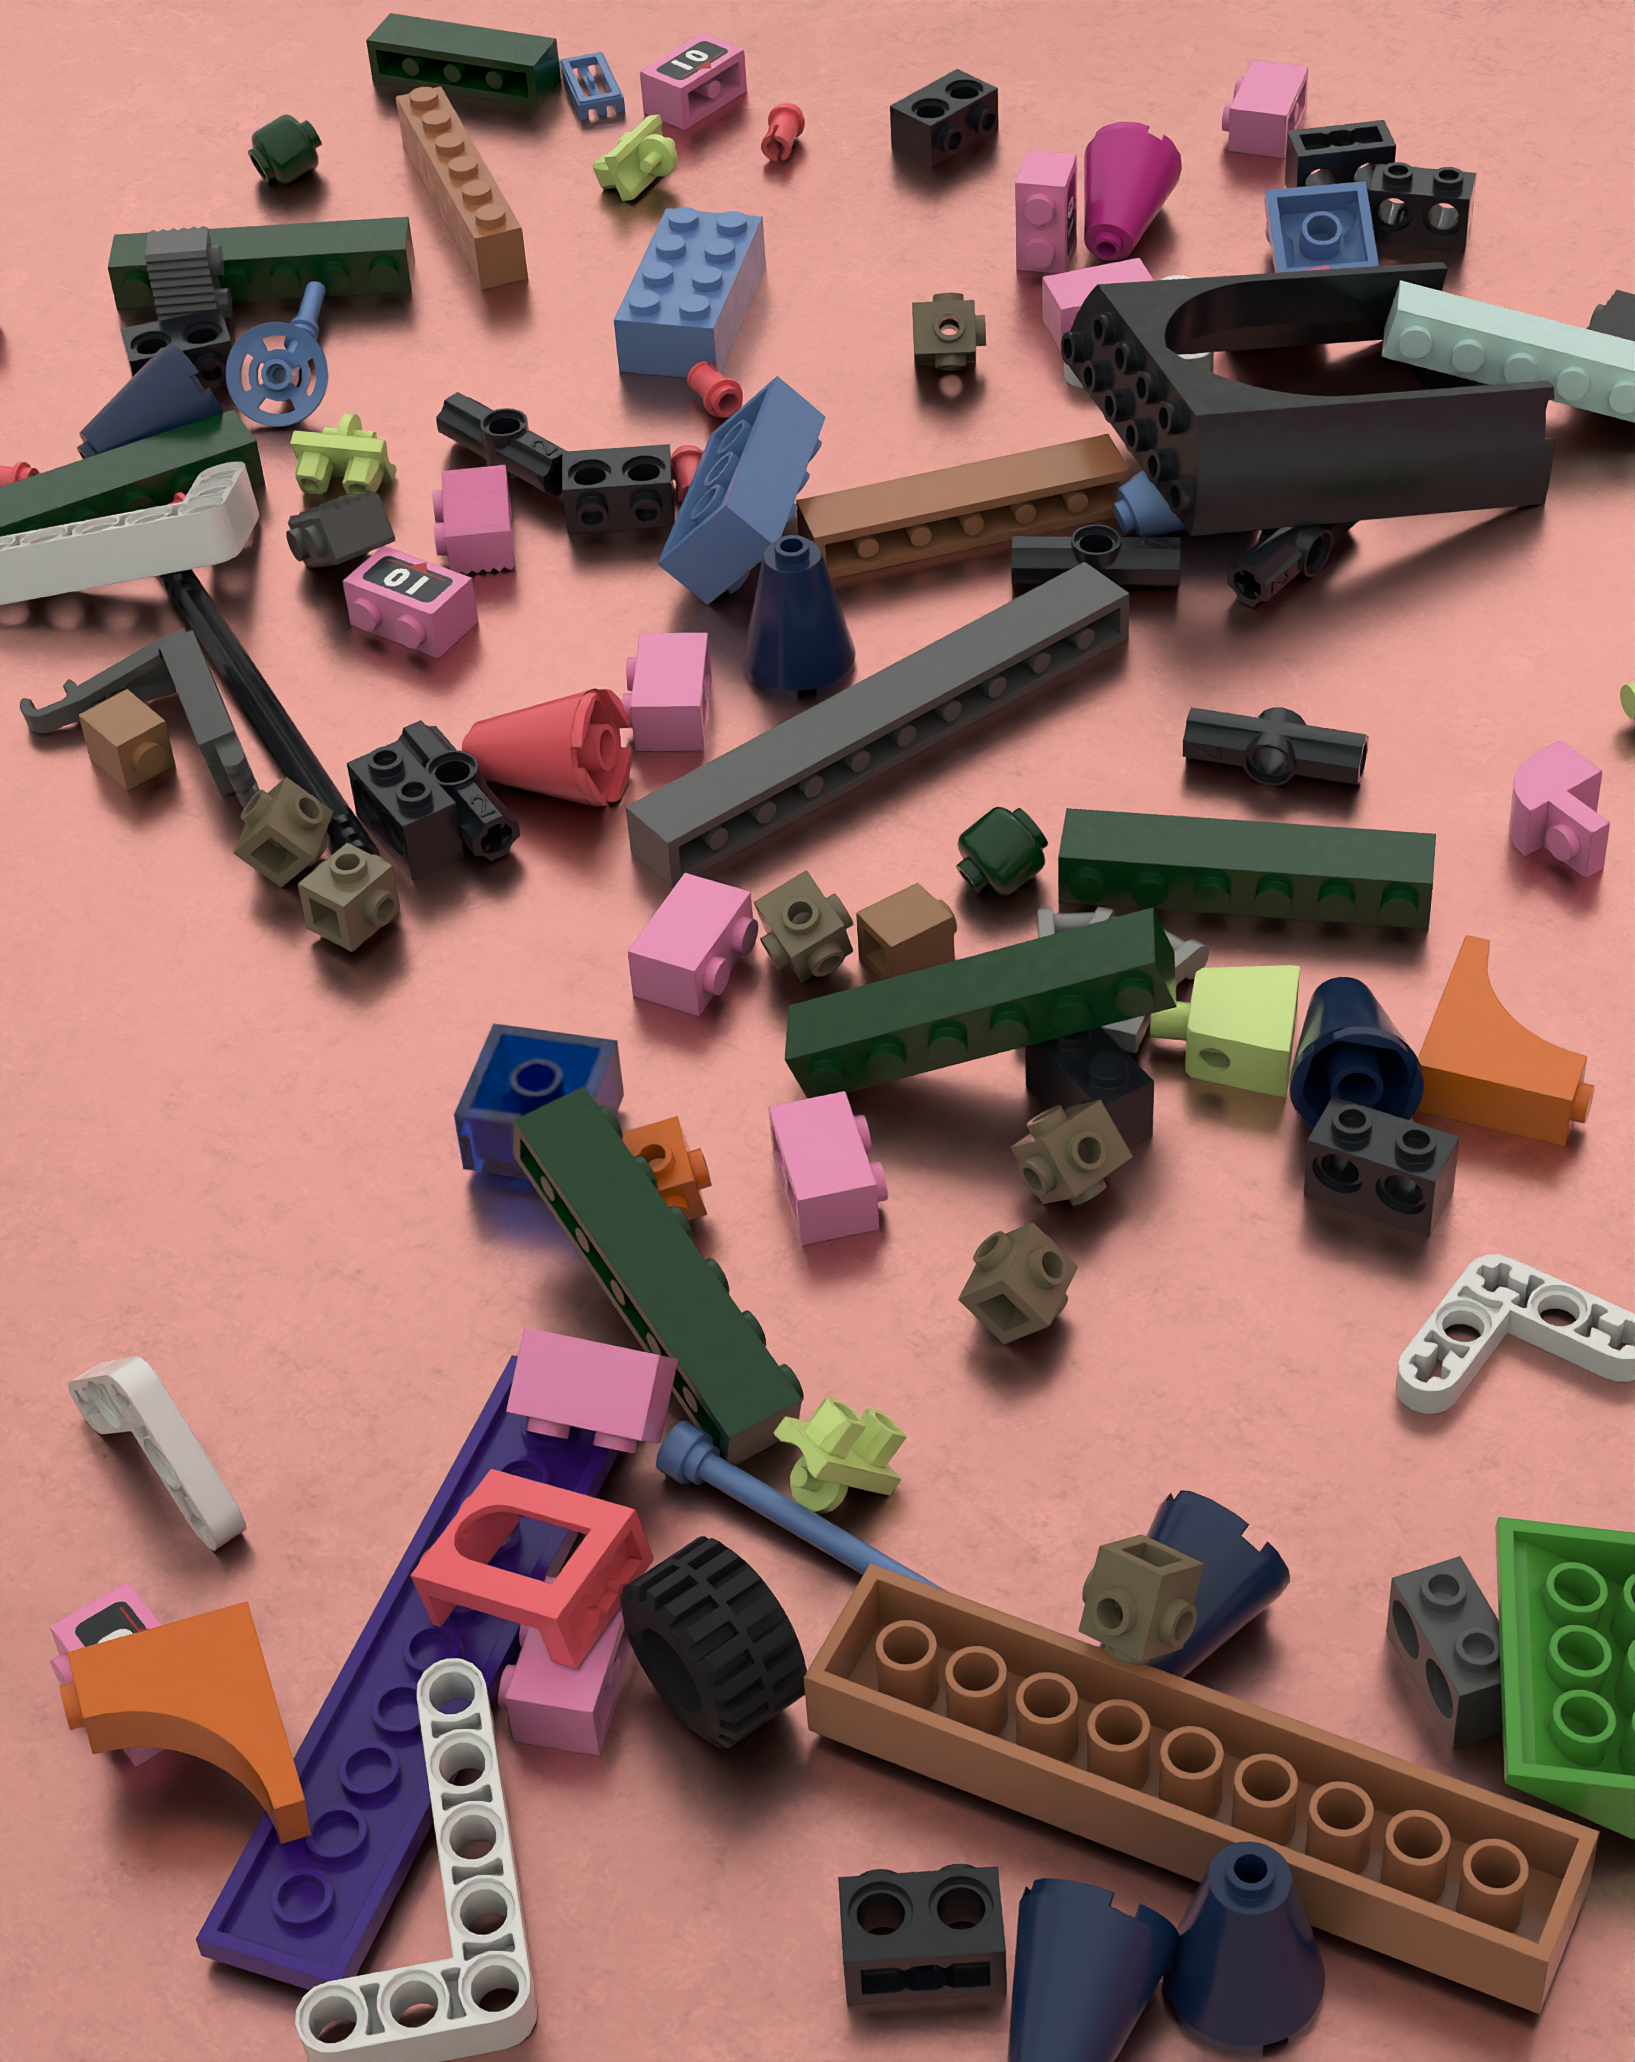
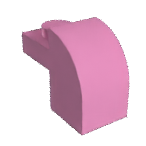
M1561 740L1528 757L1518 767L1513 783L1509 835L1514 846L1524 856L1544 847L1556 859L1566 863L1584 878H1588L1604 868L1610 822L1597 813L1602 770Z

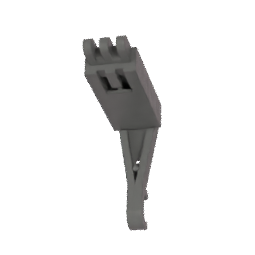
M185 628L167 634L78 686L74 681L68 679L63 685L66 697L51 705L36 709L31 699L22 698L20 701V710L29 728L37 733H48L80 720L79 714L126 689L142 702L178 693L199 748L221 796L223 797L235 792L241 806L245 807L252 796L260 790L193 630L186 632Z

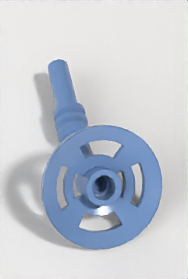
M316 281L307 284L298 315L291 320L290 324L285 322L259 324L242 334L233 345L226 363V384L235 405L251 420L272 427L290 426L309 417L321 404L329 380L327 360L317 342L319 334L317 320L326 293L323 284ZM272 336H286L284 340L285 349L268 351L263 339ZM249 354L253 357L248 371L251 389L245 391L241 372L244 359ZM313 358L316 368V382L313 392L309 396L306 391L310 384L311 373L307 361ZM263 363L264 366L261 370V378L263 384L260 385L258 380V370L260 364ZM300 368H301V370H302V380H301V384H300V386H299V388H298L296 385H297L298 379H299V373H298V372H299V370H300ZM267 397L274 401H288L291 399L295 410L284 414H273L259 407Z

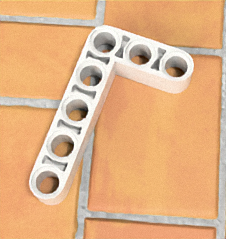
M228 462L202 471L183 502L1 536L0 605L215 565L236 557L241 552L260 517L245 463Z
M444 1659L432 1664L423 1672L417 1684L418 1711L453 1958L328 1981L313 1987L303 1996L296 2009L295 2018L296 2029L309 2062H442L504 2050L518 2045L531 2034L536 2023L537 2003L493 1714L486 1683L481 1671L473 1663L463 1659ZM455 1698H464L472 1701L467 1709L457 1714H444L438 1711L443 1704ZM465 1768H475L483 1772L478 1780L467 1786H455L448 1783L453 1774ZM487 1840L494 1844L492 1850L481 1858L465 1859L458 1856L460 1849L471 1841ZM496 1913L506 1918L504 1924L497 1931L490 1934L477 1935L468 1931L470 1923L483 1914ZM497 1988H507L518 1994L515 2001L507 2009L499 2012H488L478 2007L481 1999L488 1992ZM429 2004L437 2008L434 2017L425 2025L407 2028L398 2024L402 2013L411 2006ZM349 2019L356 2022L353 2032L343 2041L324 2043L318 2040L321 2030L332 2021Z

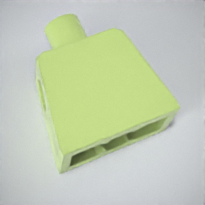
M1300 966L1201 968L1195 972L1191 1003L1176 1001L1177 1007L1151 1014L1150 1038L1186 1041L1185 1072L1191 1078L1278 1097H1287L1298 1010Z

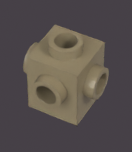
M949 292L933 295L932 302H912L914 364L935 363L936 370L957 371L965 369L966 362H976V347L986 346L985 315H975L974 300H964L963 294ZM945 329H953L956 331V333L953 335H946L942 333V331H944Z
M286 777L268 793L261 789L248 801L241 814V819L246 823L233 854L279 887H282L305 867L315 864L323 855L330 840L325 833L334 811Z
M349 843L342 846L326 861L320 863L313 872L298 883L307 929L351 952L379 928L388 924L394 915L401 910L393 865L389 864L382 857L375 854L371 855Z
M807 870L754 901L762 925L767 932L765 936L760 938L763 947L778 970L789 965L801 984L813 976L821 977L833 972L843 963L846 956L854 952L846 931L854 923L847 909L835 893L826 898Z
M1101 1100L1068 1107L1063 1110L1061 1105L1044 1111L1026 1124L1030 1134L1010 1147L1020 1164L1019 1173L1024 1184L1032 1193L1039 1197L1042 1204L1069 1199L1072 1206H1076L1092 1199L1107 1187L1103 1178L1133 1157Z
M1033 1222L1006 1234L998 1231L985 1239L977 1248L973 1256V1261L976 1265L958 1300L1003 1344H1006L1050 1326L1052 1320L1063 1311L1068 1302L1066 1291L1078 1266Z
M1143 1534L1099 1546L1095 1566L1090 1571L1083 1586L1082 1599L1085 1606L1078 1631L1105 1644L1104 1650L1111 1657L1131 1664H1145L1150 1659L1183 1649V1645L1192 1634L1197 1621V1608L1194 1602L1204 1563Z

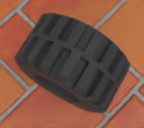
M705 1536L698 1537L623 1588V1593L620 1594L623 1621L630 1644L641 1667L670 1709L683 1723L706 1741L720 1748H729L805 1695L803 1677L807 1672L798 1637L788 1616L773 1592L757 1572L744 1559L714 1538L708 1539Z

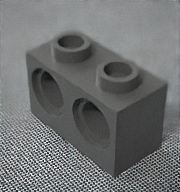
M1458 1556L1393 1577L1391 1580L1386 1632L1451 1748L1455 1749L1503 1733L1499 1620L1462 1557Z

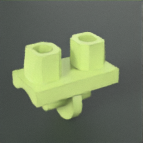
M659 114L647 116L633 131L624 133L617 140L618 145L607 155H601L593 163V169L601 188H617L622 201L633 200L657 176H666L677 166L676 144L673 139L663 137L661 130L662 119Z
M345 413L341 417L338 428L324 427L322 433L294 430L290 445L297 458L295 478L301 491L304 493L322 495L327 492L331 477L344 478L342 484L348 495L367 491L376 493L381 482H394L397 468L395 464H391L389 461L385 439H377L375 431L362 430V422L357 414Z
M826 1396L808 1422L785 1416L773 1433L781 1442L794 1444L803 1452L804 1455L796 1462L790 1475L791 1493L797 1503L814 1513L824 1514L836 1509L843 1502L849 1486L890 1496L902 1480L888 1465V1462L907 1436L888 1415L880 1410L867 1407L860 1417L852 1407L841 1400Z

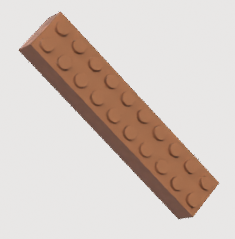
M872 1563L869 1564L803 1677L809 1731L1200 1883L1213 1858L1225 1847L1234 1843L1248 1841L1265 1844L1279 1852L1288 1863L1311 1926L1537 2014L1541 2012L1590 1885L1600 1833L1597 1830L1146 1664H1131L1117 1660L1100 1647Z

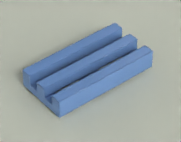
M603 52L559 60L561 79L580 120L589 119L588 110L595 109L598 117L607 115L606 107L613 106L616 113L625 112L624 96ZM595 65V69L607 93L600 94L588 66ZM577 68V72L589 97L584 96L573 69Z

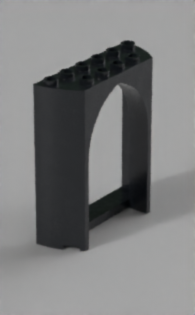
M1443 262L1097 284L1080 307L1070 332H1066L1062 336L1061 355L1063 361L1071 368L1083 385L1085 392L1094 400L1106 421L1112 425L1124 442L1127 450L1132 453L1147 474L1149 481L1155 485L1168 503L1172 513L1176 514L1191 536L1545 504L1555 438L1545 439L1546 408L1548 401L1555 399L1554 387L1548 380L1488 385L1406 363L1428 390L1355 396H1310L1272 391L1233 381L1209 372L1178 356L1181 354L1383 340L1385 325L1400 280L1442 291L1448 267Z

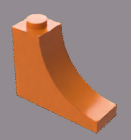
M1465 935L1418 1055L1424 1089L1422 1100L1416 1111L1566 1147L1574 1121L1586 1123L1593 1100L1595 1085L1584 1083L1587 1056L1556 1046L1538 1037L1516 1021L1503 1007L1490 983L1487 969L1491 940Z
M248 1601L67 1652L74 1681L59 1685L62 1702L70 1730L85 1726L93 1754L125 1748H160L196 1756L227 1771L257 1798L272 1821L280 1844L311 1835L305 1798Z

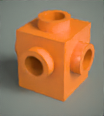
M678 1116L622 1132V1141L633 1157L641 1155L649 1163L657 1180V1191L669 1208L677 1206L688 1221L707 1215L701 1189L712 1186L710 1173L702 1149L690 1150Z

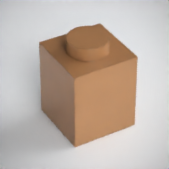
M128 689L79 714L90 760L126 791L176 765L165 720Z
M918 882L856 912L859 958L881 980L955 961L954 934L957 932L956 918L951 908L943 900L937 901Z

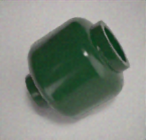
M285 114L252 134L253 148L248 150V155L254 167L267 184L275 181L281 186H288L318 167L319 157L316 148L321 146L322 142L308 120L299 123L293 116Z
M995 807L959 836L957 846L963 860L956 865V868L966 883L977 894L987 888L999 897H1008L1043 869L1046 861L1043 849L1048 846V841L1037 824L1021 808L1018 807L1012 812L1004 807Z

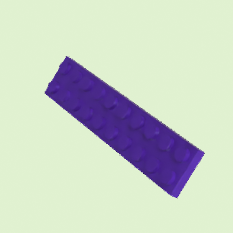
M511 1356L293 1758L305 1798L311 1835L280 1844L275 1827L265 1810L196 1937L201 1956L308 1990L328 1981L355 1977L434 1822L417 1703V1684L423 1672L432 1664L444 1659L460 1658L473 1663L483 1675L490 1705L492 1706L499 1692L500 1681L505 1667L508 1664L513 1665L521 1649L519 1642L521 1624L457 1605L441 1627L433 1625L410 1576L411 1573L418 1566L423 1554L434 1545L456 1516L464 1500L474 1492L490 1469L597 1498L620 1452L619 1450L593 1445L596 1434L594 1430L571 1426L568 1439L527 1431L528 1416L506 1412L518 1356ZM518 1515L520 1521L487 1565L545 1582L546 1576L556 1578L579 1532ZM455 1698L443 1704L438 1711L444 1714H457L467 1709L472 1701L464 1698ZM459 1771L450 1777L448 1783L453 1784Z

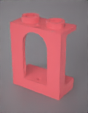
M490 1469L474 1492L464 1500L458 1513L434 1545L423 1554L418 1566L410 1576L433 1625L441 1627L457 1605L539 1629L552 1662L577 1669L621 1607L620 1594L623 1593V1588L643 1575L654 1560L635 1509ZM518 1515L587 1534L552 1584L487 1565L520 1521Z

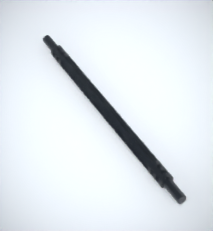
M189 569L161 575L163 586L289 779L334 811L325 834L330 839L329 841L335 850L338 851L346 843H349L371 855L380 856L378 848L331 780L194 571Z

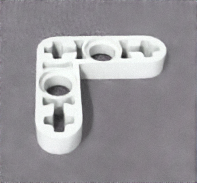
M1488 1254L1476 1258L1468 1265L1402 1352L1397 1367L1396 1392L1401 1402L1411 1410L1424 1414H1434L1448 1410L1456 1403L1507 1333L1603 1378L1616 1382H1630L1635 1380V1314L1516 1259L1500 1254ZM1496 1285L1500 1286L1495 1290V1292H1491V1290H1493L1496 1287ZM1526 1298H1529L1527 1308H1524ZM1559 1308L1572 1314L1576 1321L1567 1326H1554L1542 1320L1539 1314L1547 1309ZM1454 1324H1466L1478 1330L1481 1336L1470 1342H1460L1447 1336L1444 1330ZM1592 1326L1590 1337L1587 1338L1588 1328ZM1621 1342L1629 1344L1625 1345L1621 1351L1613 1349L1617 1348ZM1437 1358L1443 1362L1441 1378L1433 1376L1427 1383L1418 1380H1424L1429 1377L1436 1367Z
M138 1356L101 1362L68 1383L69 1392L74 1403L95 1431L100 1434L132 1431L188 1524L209 1549L217 1550L246 1530V1522L237 1503L164 1384L145 1360Z

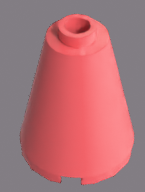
M590 689L477 721L473 724L469 733L465 735L462 742V751L468 752L476 758L479 765L480 778L484 781L594 807L609 806L607 802H617L622 797L629 780L632 761V748L621 747L620 728H630L628 717L620 698L609 689Z

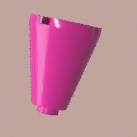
M1120 121L1103 126L1088 143L1084 153V243L1093 255L1102 260L1118 261L1131 254L1177 186L1182 171L1181 154L1172 140L1164 134L1161 140L1148 133L1149 126L1142 123Z

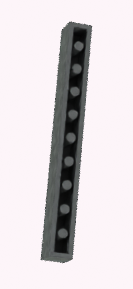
M1086 562L1079 564L627 805L626 816L631 852L668 885L674 888L684 873L696 876L1128 639L1129 593Z

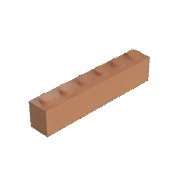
M419 87L412 90L409 94L396 96L403 147L480 289H489L528 279L522 227L442 87Z
M1109 434L799 499L796 500V505L798 506V535L813 541L819 546L830 578L835 579L1012 540V536H1032L1115 518L1112 504L1118 501L1117 489L1130 480V469Z

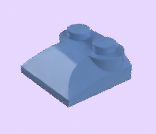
M1366 181L1265 191L1264 205L1267 219L1265 234L1271 245L1275 273L1303 271L1325 265H1330V269L1379 266Z

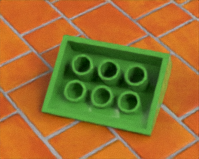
M1498 1517L1495 1525L1505 1784L1635 1840V1533Z

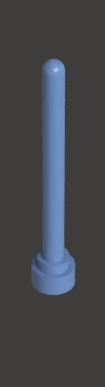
M682 1421L678 1423L663 1440L656 1457V1468L680 1484L685 1485L693 1482L696 1485L707 1482L862 1575L869 1564L872 1563L945 1590L720 1457L719 1448L713 1445L712 1436L690 1422Z

